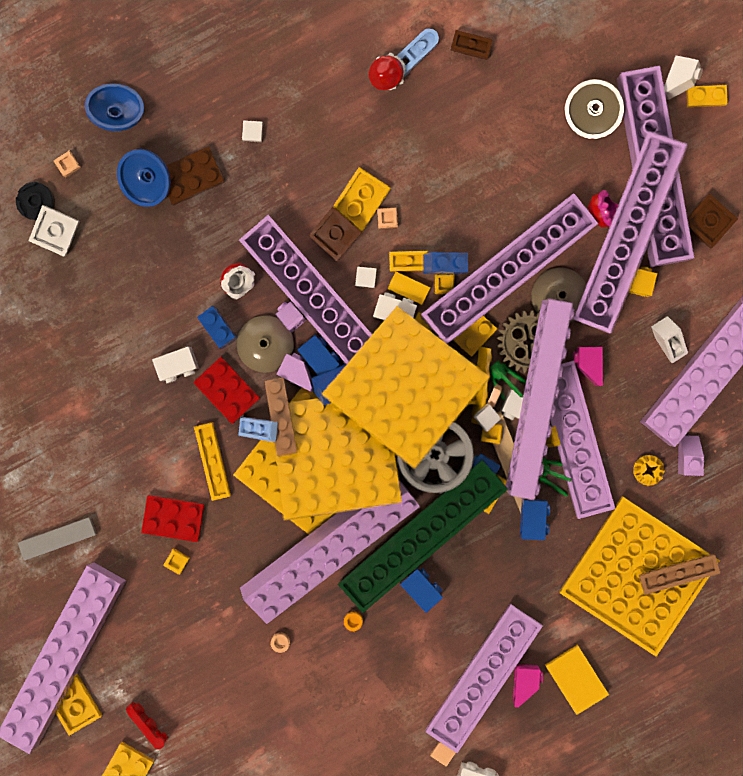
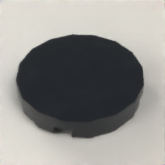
M30 182L19 189L15 203L17 210L22 216L36 221L43 205L54 209L55 199L52 191L47 186L38 182Z

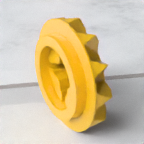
M653 455L640 457L635 462L633 468L637 481L647 486L657 484L663 479L665 472L661 460ZM646 464L649 467H656L652 471L653 477L648 473L643 474L647 470Z

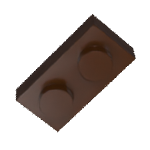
M455 30L450 51L487 60L493 39Z

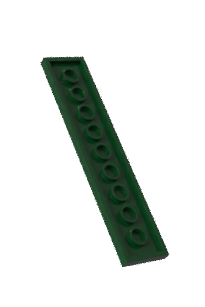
M482 459L470 469L466 478L458 486L442 493L338 583V586L358 609L364 613L503 495L508 488Z

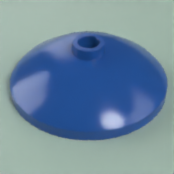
M105 84L96 87L88 94L85 100V112L89 120L96 126L109 131H123L134 127L140 122L144 114V103L140 95L130 87L121 84Z
M135 149L126 153L118 163V184L130 201L140 206L151 207L159 204L167 197L171 185L170 174L163 160L155 153L145 149Z

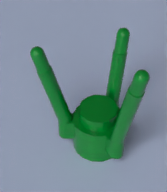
M497 361L489 368L490 380L494 386L498 384L496 379L499 381L502 378L522 398L523 394L505 374L508 372L525 385L526 380L508 368L504 362L501 364ZM501 392L500 397L502 400H505V396Z
M542 458L543 473L538 479L567 497L568 494L543 477L550 474L571 482V478L550 470V466L547 465L562 466V463Z

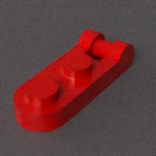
M130 703L126 707L129 717L154 748L162 749L168 740V735L157 729L155 721L152 718H148L140 703Z

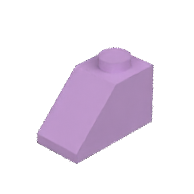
M284 302L277 308L279 312L276 315L292 333L306 321L305 317L291 302L288 304Z
M295 353L292 356L286 354L277 375L314 392L312 376L308 364L303 362L304 358Z
M684 436L679 442L678 474L704 475V455L699 436Z

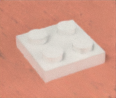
M43 205L29 241L65 257L80 221Z

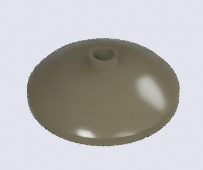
M590 79L577 85L569 94L565 105V115L570 127L577 134L586 138L595 139L609 135L618 127L624 114V101L621 93L613 84L601 79ZM593 104H599L600 108L598 110L594 109Z
M550 269L541 274L533 285L531 292L532 306L536 313H540L542 300L551 299L572 303L574 315L572 320H569V323L574 322V316L587 285L584 279L571 269ZM560 292L565 293L564 299L559 297Z
M265 315L252 318L243 325L237 337L239 357L247 367L257 372L268 373L278 370L286 354L292 356L294 349L291 331L286 328L280 319L273 316ZM262 340L267 341L266 347L260 345Z

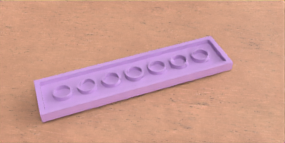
M570 361L560 365L563 368L562 376L557 380L556 386L559 387L557 398L553 400L552 406H555L553 418L550 417L551 427L556 426L561 445H558L557 449L564 474L572 479L571 482L567 481L576 517L581 519L613 510L615 506L574 361Z
M509 604L425 729V732L458 753L543 627L542 624L512 604Z

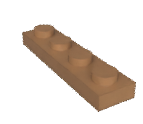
M282 377L264 381L271 421L278 422L275 442L277 456L296 454L297 448L285 380Z
M710 554L638 574L643 593L646 595L720 574L715 554Z

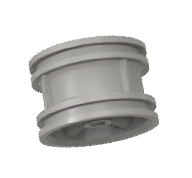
M453 422L449 428L458 435L460 440L447 446L441 441L442 435L431 449L440 451L438 453L439 458H430L432 454L430 450L422 462L415 469L412 468L410 470L406 462L398 456L400 469L413 486L426 492L439 493L455 488L466 478L473 462V448L468 435L458 424ZM449 456H463L456 472L447 464ZM430 468L438 469L441 481L430 482L424 479Z

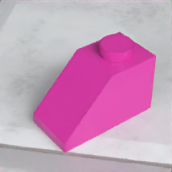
M603 347L576 348V351L573 352V361L576 363V367L595 386H603Z
M516 665L513 687V704L515 707H520L539 690V684L543 683V671H540L538 665Z

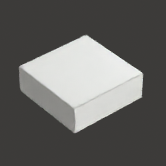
M243 121L242 140L262 142L263 122Z
M357 267L355 286L375 288L377 269Z
M486 404L473 416L484 431L487 432L501 419L490 404Z

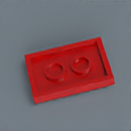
M223 357L217 359L193 382L231 424H234L260 399Z
M147 495L141 533L198 542L205 504Z

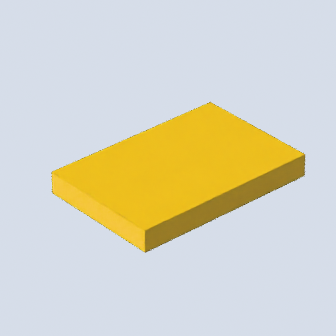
M359 167L334 206L361 231H364L391 190V187Z
M578 645L545 664L576 715L609 695Z
M78 673L75 675L71 686L68 688L65 697L56 711V715L68 735L75 733L102 717L101 712Z

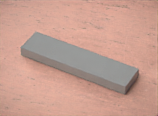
M91 517L18 542L25 561L95 536L97 533Z

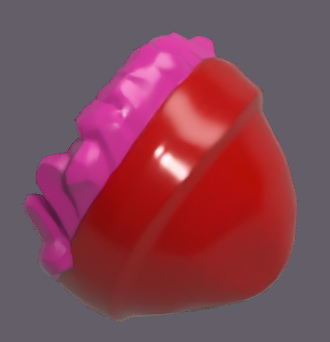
M602 190L600 193L592 196L587 210L598 222V226L606 228L611 226L618 204L613 203L609 193Z

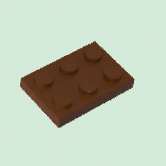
M209 146L166 165L171 180L168 197L173 206L225 183Z

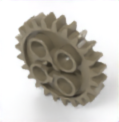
M522 311L521 317L518 313H514L515 319L508 317L510 323L503 322L502 324L505 329L498 330L502 333V336L496 337V339L501 340V343L496 345V347L502 348L498 354H505L502 361L509 360V367L515 364L516 371L522 367V372L525 373L527 368H529L528 346L523 343L527 339L524 325L528 327V339H532V343H529L530 353L532 354L535 336H533L531 330L538 323L539 312L534 316V312L530 311L527 316L526 312ZM519 328L522 332L521 337L515 339L512 335L513 330ZM519 347H522L524 350V355L521 358L515 356V350Z

